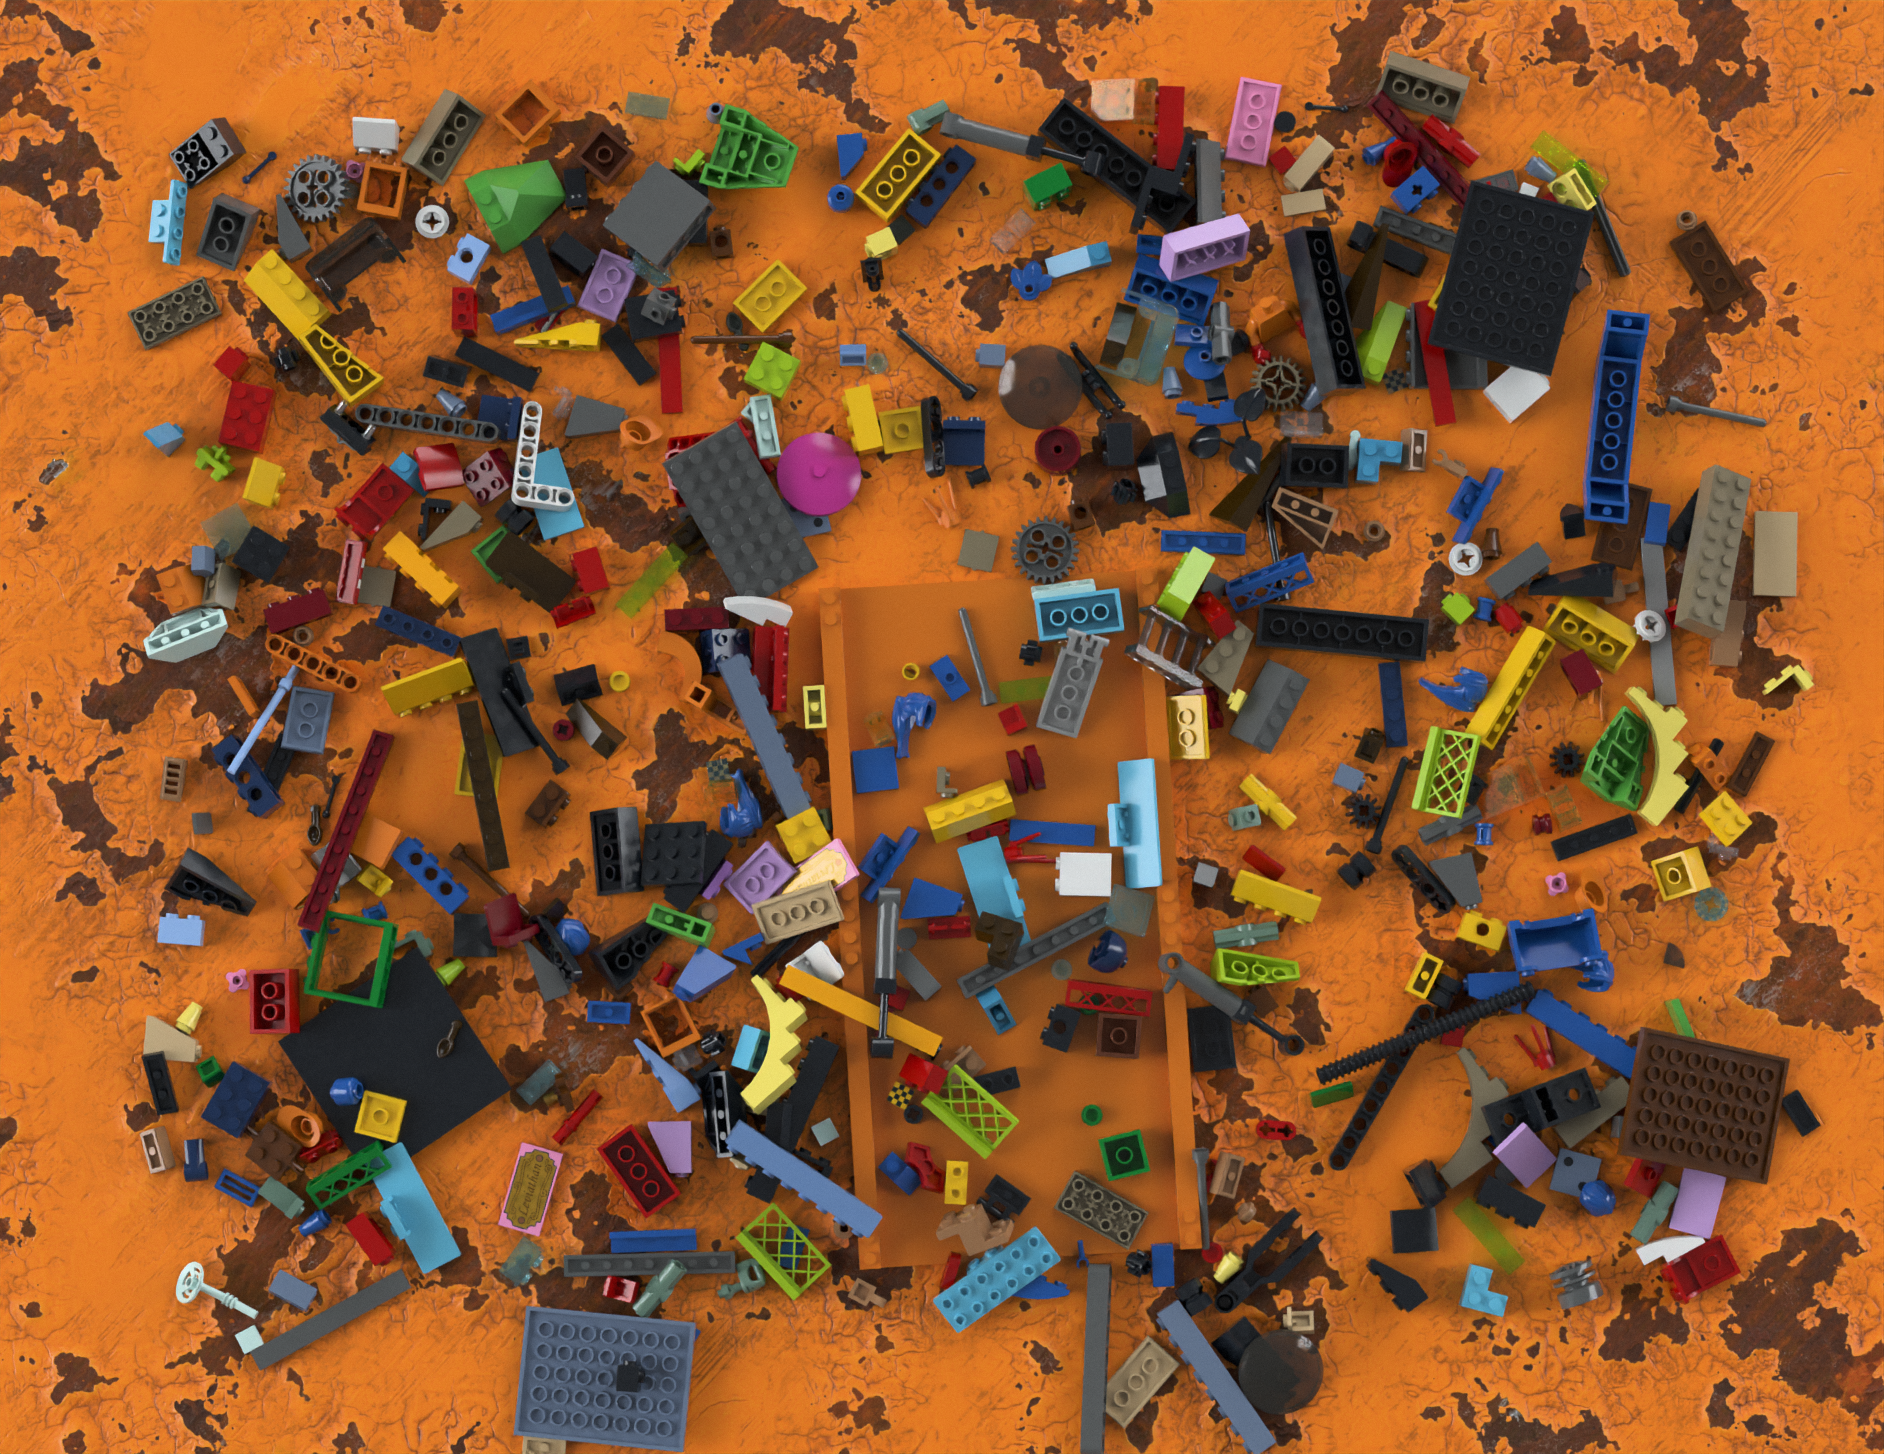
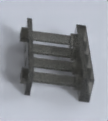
M1149 605L1139 608L1138 612L1145 615L1147 619L1139 642L1126 646L1124 654L1188 691L1201 689L1203 680L1196 677L1195 672L1203 649L1215 647L1216 643L1210 640L1208 635L1198 633L1165 614L1158 606ZM1154 622H1157L1163 626L1155 652H1152L1146 645ZM1172 631L1179 635V639L1172 660L1168 661L1164 659L1163 652ZM1188 640L1196 646L1188 669L1185 671L1180 668L1179 662Z

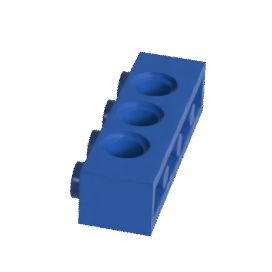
M408 836L394 850L391 856L450 915H453L470 898L467 894L469 890L461 882L457 884L452 879L454 875L446 867L442 869L437 864L439 860L431 852L427 854L422 849L424 845L416 837L412 839ZM417 853L421 854L422 862L419 865H414L412 863V856ZM432 868L436 869L437 877L434 880H429L426 876L427 871ZM446 883L452 886V892L449 895H444L441 891L442 886Z

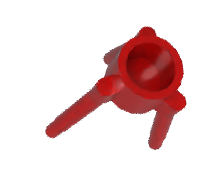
M1040 832L1017 841L1009 842L1010 847L1004 848L1007 864L1056 863V859H1046V855H1024L1023 848L1018 847V845L1040 836Z
M1531 1025L1540 1052L1536 1054L1537 1058L1518 1035H1514L1515 1040L1532 1060L1535 1067L1539 1066L1541 1071L1556 1065L1554 1059L1556 1055L1553 1051L1547 1026L1543 1027L1548 1049H1545L1535 1025Z

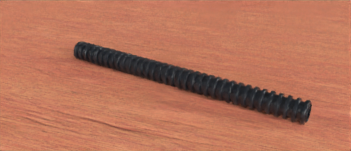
M1526 981V984L1523 985L1521 983L1519 987L1514 986L1512 990L1509 988L1507 992L1502 991L1500 995L1497 993L1495 997L1490 996L1488 1000L1482 999L1483 1002L1481 1003L1477 1001L1476 1005L1470 1004V1007L1465 1006L1463 1010L1453 1011L1451 1015L1446 1014L1444 1018L1441 1016L1439 1020L1434 1019L1432 1023L1429 1021L1427 1025L1421 1024L1420 1028L1417 1026L1415 1030L1409 1029L1408 1033L1404 1031L1402 1032L1403 1035L1397 1034L1395 1038L1385 1039L1383 1043L1378 1042L1376 1046L1373 1044L1371 1048L1365 1047L1366 1050L1364 1051L1361 1049L1359 1053L1353 1052L1352 1056L1348 1054L1347 1058L1341 1057V1060L1338 1061L1336 1059L1335 1063L1329 1062L1327 1066L1324 1064L1322 1068L1317 1067L1316 1074L1320 1083L1326 1085L1327 1081L1331 1083L1332 1079L1338 1080L1340 1076L1343 1078L1344 1074L1350 1075V1072L1353 1071L1355 1073L1357 1069L1362 1070L1364 1066L1367 1068L1369 1064L1374 1065L1376 1061L1381 1062L1383 1058L1387 1060L1388 1056L1394 1057V1054L1399 1055L1400 1051L1406 1052V1049L1411 1050L1413 1046L1418 1047L1420 1043L1423 1045L1425 1041L1430 1042L1432 1038L1435 1040L1437 1036L1443 1037L1444 1033L1447 1035L1449 1031L1455 1032L1456 1028L1460 1030L1462 1029L1461 1026L1467 1027L1469 1023L1474 1024V1021L1479 1022L1481 1018L1491 1017L1493 1013L1498 1014L1500 1010L1503 1012L1505 1008L1511 1009L1512 1005L1516 1007L1517 1003L1523 1004V1001L1528 1002L1529 998L1535 999V990L1531 982Z

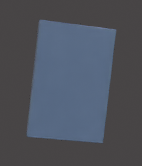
M298 686L292 687L281 743L282 749L324 755L335 697L334 692Z

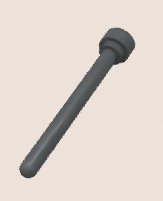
M1669 395L1666 404V411L1672 413L1683 410L1759 427H1765L1767 421L1762 418L1682 402V399L1673 395Z
M961 607L958 613L982 691L980 694L981 698H979L982 707L993 705L998 700L996 694H993V691L989 688L967 610Z
M1195 1148L1192 1149V1159L1197 1164L1202 1249L1208 1250L1210 1240L1205 1163L1209 1159V1149Z

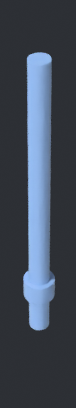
M292 665L286 677L282 678L279 682V688L227 769L229 773L233 775L236 773L282 697L291 689L292 681L300 670L297 666Z

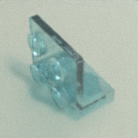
M523 1236L499 1272L515 1282L513 1284L515 1287L524 1286L533 1275L530 1273L532 1268L539 1267L545 1257L542 1254L545 1250Z

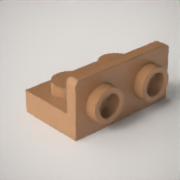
M963 1045L954 1053L957 1057L950 1062L947 1059L939 1067L950 1071L956 1064L972 1078L987 1064L970 1045L967 1048ZM954 1072L951 1075L952 1084H962L961 1077ZM953 1088L954 1093L960 1088Z

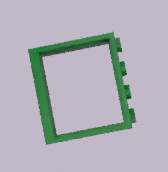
M327 911L319 933L314 934L311 939V947L313 948L311 955L307 959L308 973L303 980L304 993L383 1008L399 924ZM331 918L384 928L370 999L317 989Z

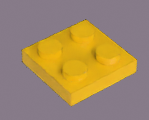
M920 406L879 412L885 455L924 449Z
M1726 791L1722 792L1698 814L1725 847L1730 845L1752 824V821Z
M814 806L776 825L794 864L817 853L832 842Z
M365 1090L354 1132L396 1143L407 1101Z

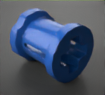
M1478 597L1477 601L1479 603L1473 618L1484 622H1491L1490 615L1493 605H1496V601Z
M1475 823L1477 838L1474 841V845H1493L1491 834L1494 824Z
M379 901L378 905L369 909H362L364 918L374 920L389 918L382 901Z

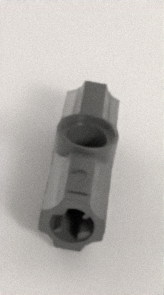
M1220 301L1210 306L1211 324L1208 329V340L1212 341V361L1216 365L1229 364L1232 361L1231 343L1235 331L1234 327L1230 326V306L1226 302Z
M1477 804L1474 807L1468 805L1464 807L1462 819L1442 816L1437 821L1427 824L1417 831L1422 842L1427 846L1443 837L1447 838L1462 831L1464 827L1480 821L1483 817Z

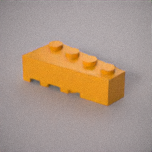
M401 531L383 548L386 552L384 556L392 564L397 562L402 567L399 571L409 579L412 576L417 581L415 586L423 594L427 591L432 595L430 600L438 608L442 605L446 609L463 592L446 573Z

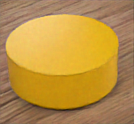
M616 671L609 678V685L616 692H624L630 687V677L623 671Z

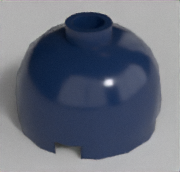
M1107 930L1099 937L1098 940L1101 943L1097 949L1095 946L1091 949L1087 961L1090 967L1102 973H1112L1119 968H1123L1128 961V957H1126L1128 950L1125 940L1112 930Z

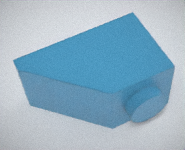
M402 452L389 468L425 497L429 491L425 492L418 476L420 471L418 464Z
M994 985L975 994L998 1035L1017 1025Z

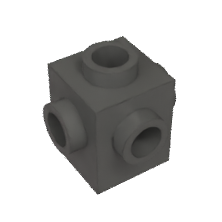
M654 288L646 298L641 314L654 322L664 325L668 318L672 320L677 310L674 307L677 299L666 292Z

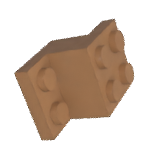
M982 1203L978 1205L970 1204L965 1206L962 1211L946 1213L939 1224L936 1235L940 1241L959 1234L968 1255L971 1256L1007 1243L1015 1226L1011 1219L1006 1221L1001 1219L991 1225Z

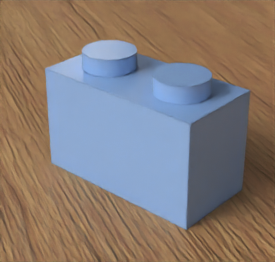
M166 913V917H160L157 942L203 946L205 921L200 920V916L187 915V919H181L179 914Z

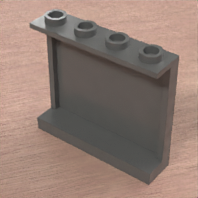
M655 161L647 167L642 178L633 184L632 190L627 196L620 200L618 207L613 213L606 217L603 226L610 234L613 233L654 264L659 271L664 273L716 210V207L708 198L658 161Z
M1411 303L1409 309L1405 311V320L1409 321V329H1406L1405 340L1409 342V350H1406L1405 355L1406 363H1409V371H1406V384H1409V389L1428 390L1414 303ZM1444 349L1451 390H1484L1488 387L1487 360Z

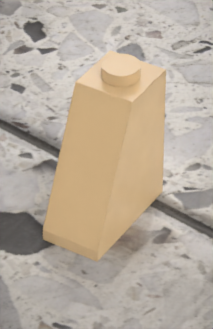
M1318 135L1283 178L1284 186L1291 192L1296 191L1299 193L1332 156L1335 148L1322 136Z
M147 1015L143 1054L164 1051L166 1060L197 1062L198 1058H201L202 1046L199 1045L197 1039L155 1016Z

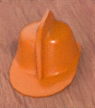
M643 414L624 420L619 426L621 431L620 447L622 449L629 448L634 451L643 449L647 444L662 436L663 429L661 424L655 418Z
M1593 867L1583 869L1581 873V886L1575 892V900L1579 906L1580 913H1583L1582 910L1591 908L1594 909V912L1604 913L1607 910L1604 881L1600 873Z
M293 1105L284 1106L278 1112L277 1121L279 1127L304 1147H313L319 1142L320 1135L325 1129L317 1114L304 1112Z

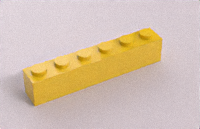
M1529 625L1527 626L1464 732L1481 736L1479 745L1493 750L1556 644L1552 637L1541 630Z

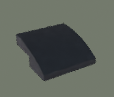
M1421 1208L1390 1211L1393 1254L1439 1250L1436 1208L1430 1210Z

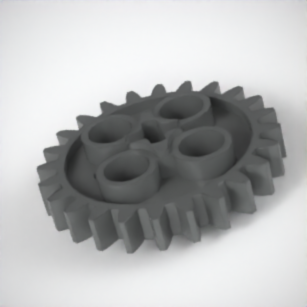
M315 154L314 157L307 155V161L300 158L301 165L293 164L295 171L289 170L288 173L291 175V178H285V181L289 183V186L283 188L289 191L284 196V198L290 199L287 206L293 207L291 212L298 213L297 217L307 222L312 220L314 223H319V220L326 222L327 218L334 219L333 212L340 214L338 207H345L342 200L349 198L344 195V192L350 190V188L344 185L349 182L348 179L343 178L346 175V171H340L342 165L335 164V159H329L325 155L322 157L318 154ZM307 174H309L310 178H309L308 182L306 183L305 178H306ZM328 174V175H329V179H328V181L325 183V180H324V179H325V176ZM308 195L309 200L305 204V197ZM327 195L328 200L324 204V197Z
M1045 516L1044 522H1041L1039 517H1036V523L1028 520L1029 527L1021 525L1023 532L1016 531V536L1019 539H1012V543L1017 545L1011 547V552L1017 553L1012 556V560H1018L1015 563V568L1022 567L1020 575L1027 573L1026 580L1034 577L1035 584L1039 579H1042L1043 585L1046 584L1047 579L1054 584V578L1056 577L1059 581H1062L1061 574L1069 576L1067 569H1075L1071 562H1078V558L1074 555L1079 554V549L1074 547L1079 545V542L1072 541L1076 534H1069L1070 526L1063 528L1064 521L1056 524L1055 517L1051 522H1048L1047 516ZM1040 533L1044 536V539L1036 542L1032 537L1034 534ZM1060 539L1064 542V545L1056 548L1052 543L1054 540ZM1028 544H1031L1032 546H1034V547H1036V548H1032V547L1029 548V547H1027V545H1028ZM1044 547H1048L1046 554H1042L1041 549H1044ZM1029 553H1034L1038 558L1036 561L1030 562L1026 559V556ZM1054 553H1061L1063 554V557H1060ZM1050 559H1055L1058 565L1050 568L1046 562Z

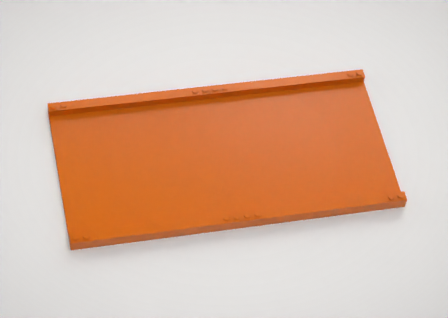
M1157 567L1139 568L1135 571L1062 575V581H1059L1057 577L1054 578V583L1093 578L1096 591L1119 588L1124 632L1099 636L1109 639L1108 647H1103L1100 657L1103 659L1077 738L1036 727L1062 646L1066 647L1068 640L1039 643L1031 587L1043 585L1042 579H1039L1036 584L1034 583V577H1031L1029 580H1026V577L844 589H840V587L818 588L834 840H841L860 874L837 890V899L845 917L844 920L839 921L841 967L844 972L842 977L843 990L880 1007V995L873 994L878 916L877 899L870 903L861 897V893L872 878L857 867L881 833L897 843L908 826L918 831L920 836L916 844L906 854L904 861L899 864L893 873L891 880L884 887L901 889L898 931L902 928H910L916 933V944L909 951L942 986L925 1001L896 968L897 986L911 992L903 1011L888 1006L894 1009L893 1014L943 1037L940 1043L943 1047L933 1061L930 1059V1056L921 1050L917 1051L915 1050L916 1048L895 1038L892 1059L871 1058V1037L875 1036L877 1030L844 1015L855 1197L883 1216L869 1238L864 1235L862 1238L858 1237L860 1270L946 1264L950 1251L961 1254L960 1263L971 1262L975 1258H982L987 1250L969 1256L959 1234L939 1241L936 1231L946 1213L962 1211L965 1206L970 1204L977 1205L976 1201L979 1197L988 1201L991 1196L984 1192V1190L996 1174L1031 1198L1019 1216L1014 1212L1010 1213L1009 1217L1015 1221V1227L1008 1242L1002 1244L1004 1248L1035 1226L1059 1256L1078 1255V1240L1083 1241L1085 1255L1136 1252L1137 1249L1151 1251V1244L1173 1243V1249L1181 1250L1202 1248L1197 1164L1192 1159V1149H1195L1185 985L1177 981L1168 994L1164 993L1163 989L1170 975L1162 973L1158 967V960L1162 954L1176 952L1183 957L1161 620L1160 615L1156 613L1160 607L1157 604L1159 600ZM1049 579L1046 580V584H1052ZM961 607L967 610L989 688L993 691V694H996L998 700L993 705L982 707L979 698H981L980 694L982 691L958 613ZM1028 640L1038 641L1037 646L1043 647L1040 663L1034 662V666L1023 665L1024 660L1019 659L1022 643L1027 644ZM946 655H948L970 688L969 692L952 702L929 667ZM907 663H915L920 669L918 677L914 680H907L902 674V669ZM907 667V670L911 671L914 674L917 673L910 667ZM913 692L923 693L926 696L930 695L936 701L937 707L932 725L929 729H925L923 726H917L916 722L914 723L909 736L908 752L910 757H902L900 760L896 757L898 743L892 725V713L896 696L906 697L908 693ZM1017 703L1026 721L1027 728L1008 736L998 713ZM1035 744L1045 773L1046 789L1035 791L1029 779L1028 794L1017 796L1005 751L1016 749L1019 751L1021 759L1023 758L1024 760V746ZM894 746L899 789L857 794L852 751ZM1153 758L1155 765L1162 886L1126 889L1123 847H1110L1109 819L1107 816L1108 804H1120L1118 762ZM937 767H946V772H950V784L945 785V788L958 789V794H953V797L995 781L1004 780L1016 811V815L1007 818L1009 832H1005L1006 835L997 836L1004 858V848L1010 847L1009 842H1012L1009 841L1011 819L1095 825L1094 847L1025 842L1018 845V847L1023 848L1024 855H1046V859H1056V857H1060V852L1112 854L1110 897L1059 896V891H1055V878H1059L1060 870L1055 869L1056 863L1007 864L1012 879L1016 878L1020 889L1016 891L1018 899H1023L1026 911H1023V917L1031 940L1104 902L1108 903L1117 921L994 984L1017 1024L1000 1035L997 1034L977 997L973 995L965 999L956 979L989 963L987 957L989 947L987 943L976 938L975 927L979 916L957 851L959 847L975 842H972V840L968 841L967 835L964 833L936 843L923 809L926 806L949 799L942 798L941 794H936ZM986 831L987 838L991 837L990 831ZM914 877L963 894L961 899L965 900L962 911H957L954 916L942 917L970 916L971 937L929 940L928 918L908 920L900 918ZM1107 930H1112L1119 934L1125 940L1128 950L1126 965L1112 973L1099 972L1090 967L1087 962L1093 946L1097 949L1101 943L1098 940L1099 937ZM897 944V952H898V951L901 949V947H899L898 944ZM1169 958L1167 962L1170 969L1174 967V960L1172 958ZM1068 978L1151 989L1153 991L1150 1016H1142L1139 1059L1095 1056L1098 1013L1130 1014L1098 1010L1093 1015H1085L1079 1010V1007L1065 1006ZM1071 989L1070 1001L1079 1002L1080 998L1084 995L1080 990ZM1101 993L1094 994L1098 998L1100 1005L1106 1001ZM1105 994V995L1108 997V999H1109L1111 996H1113V995ZM1116 996L1111 1000L1115 1008H1122L1127 1004L1123 996ZM1127 997V999H1128L1129 1001H1131L1132 999H1134V998H1131V997ZM1138 998L1132 1003L1137 1011H1146V999ZM1107 1003V1004L1104 1005V1006L1111 1007V1005H1110L1109 1003ZM1056 1004L1081 1012L1067 1053L1043 1045V1040L1040 1039L1043 1028H1048L1051 1021L1047 1019L1051 1007L1055 1008ZM1130 1005L1125 1008V1009L1133 1010V1009L1130 1007ZM1058 1021L1054 1024L1053 1029L1057 1034H1062L1066 1026L1063 1022ZM963 1045L966 1048L970 1045L987 1064L972 1077L973 1080L976 1076L1016 1066L1021 1087L991 1096L1012 1113L1019 1122L986 1159L921 1103L927 1097V1094L917 1090V1087L915 1089L905 1084L906 1079L898 1076L909 1053L939 1067L947 1059L950 1062L957 1057L954 1053ZM896 1081L915 1091L907 1107L917 1105L922 1109L923 1117L917 1124L908 1123L904 1118L905 1110L886 1100ZM941 1088L938 1094L942 1098H949L948 1088ZM962 1088L955 1093L953 1091L954 1098H963ZM967 1088L968 1098H978L977 1091ZM954 1103L955 1109L958 1112H965L964 1103ZM969 1103L970 1112H980L979 1103ZM983 1103L984 1112H994L993 1106L990 1103ZM1087 1105H1097L1103 1113L1101 1122L1095 1126L1085 1124L1081 1117L1084 1107ZM911 1108L907 1116L914 1121L917 1120V1115H920V1112ZM970 1117L971 1123L974 1126L981 1127L980 1117ZM985 1117L986 1127H996L995 1117ZM999 1117L1000 1127H1009L1012 1124L1006 1117ZM1140 1129L1150 1171L1108 1181L1097 1139ZM986 1131L987 1138L994 1143L997 1140L996 1131ZM910 1141L929 1146L933 1162L945 1172L947 1160L968 1161L966 1205L944 1203L945 1183L943 1193L941 1194L923 1190L920 1184L909 1196L878 1166L892 1151L905 1162L907 1143ZM1074 1171L1149 1212L1129 1250L1054 1208ZM997 1200L993 1204V1206H995L1002 1212L1006 1209V1207ZM987 1212V1216L992 1225L998 1219Z

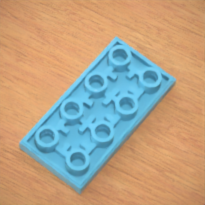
M559 448L537 454L533 483L567 488L572 491ZM521 470L524 478L530 476L526 470ZM544 493L537 495L542 501L548 500L547 495ZM565 496L559 497V501H560L561 503H563V504L569 503V500H568L567 497H565ZM575 497L571 508L566 512L534 508L544 541L585 528Z

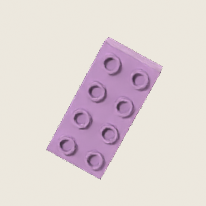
M1235 214L1163 235L1159 266L1169 281L1173 282L1244 261L1246 259L1250 229L1241 216Z

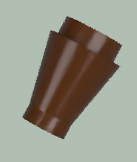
M1497 528L1486 529L1481 551L1483 558L1486 560H1498L1502 554L1499 529Z

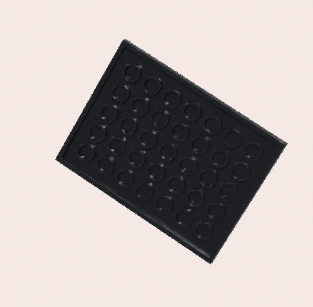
M1471 180L1427 345L1551 377L1595 213Z

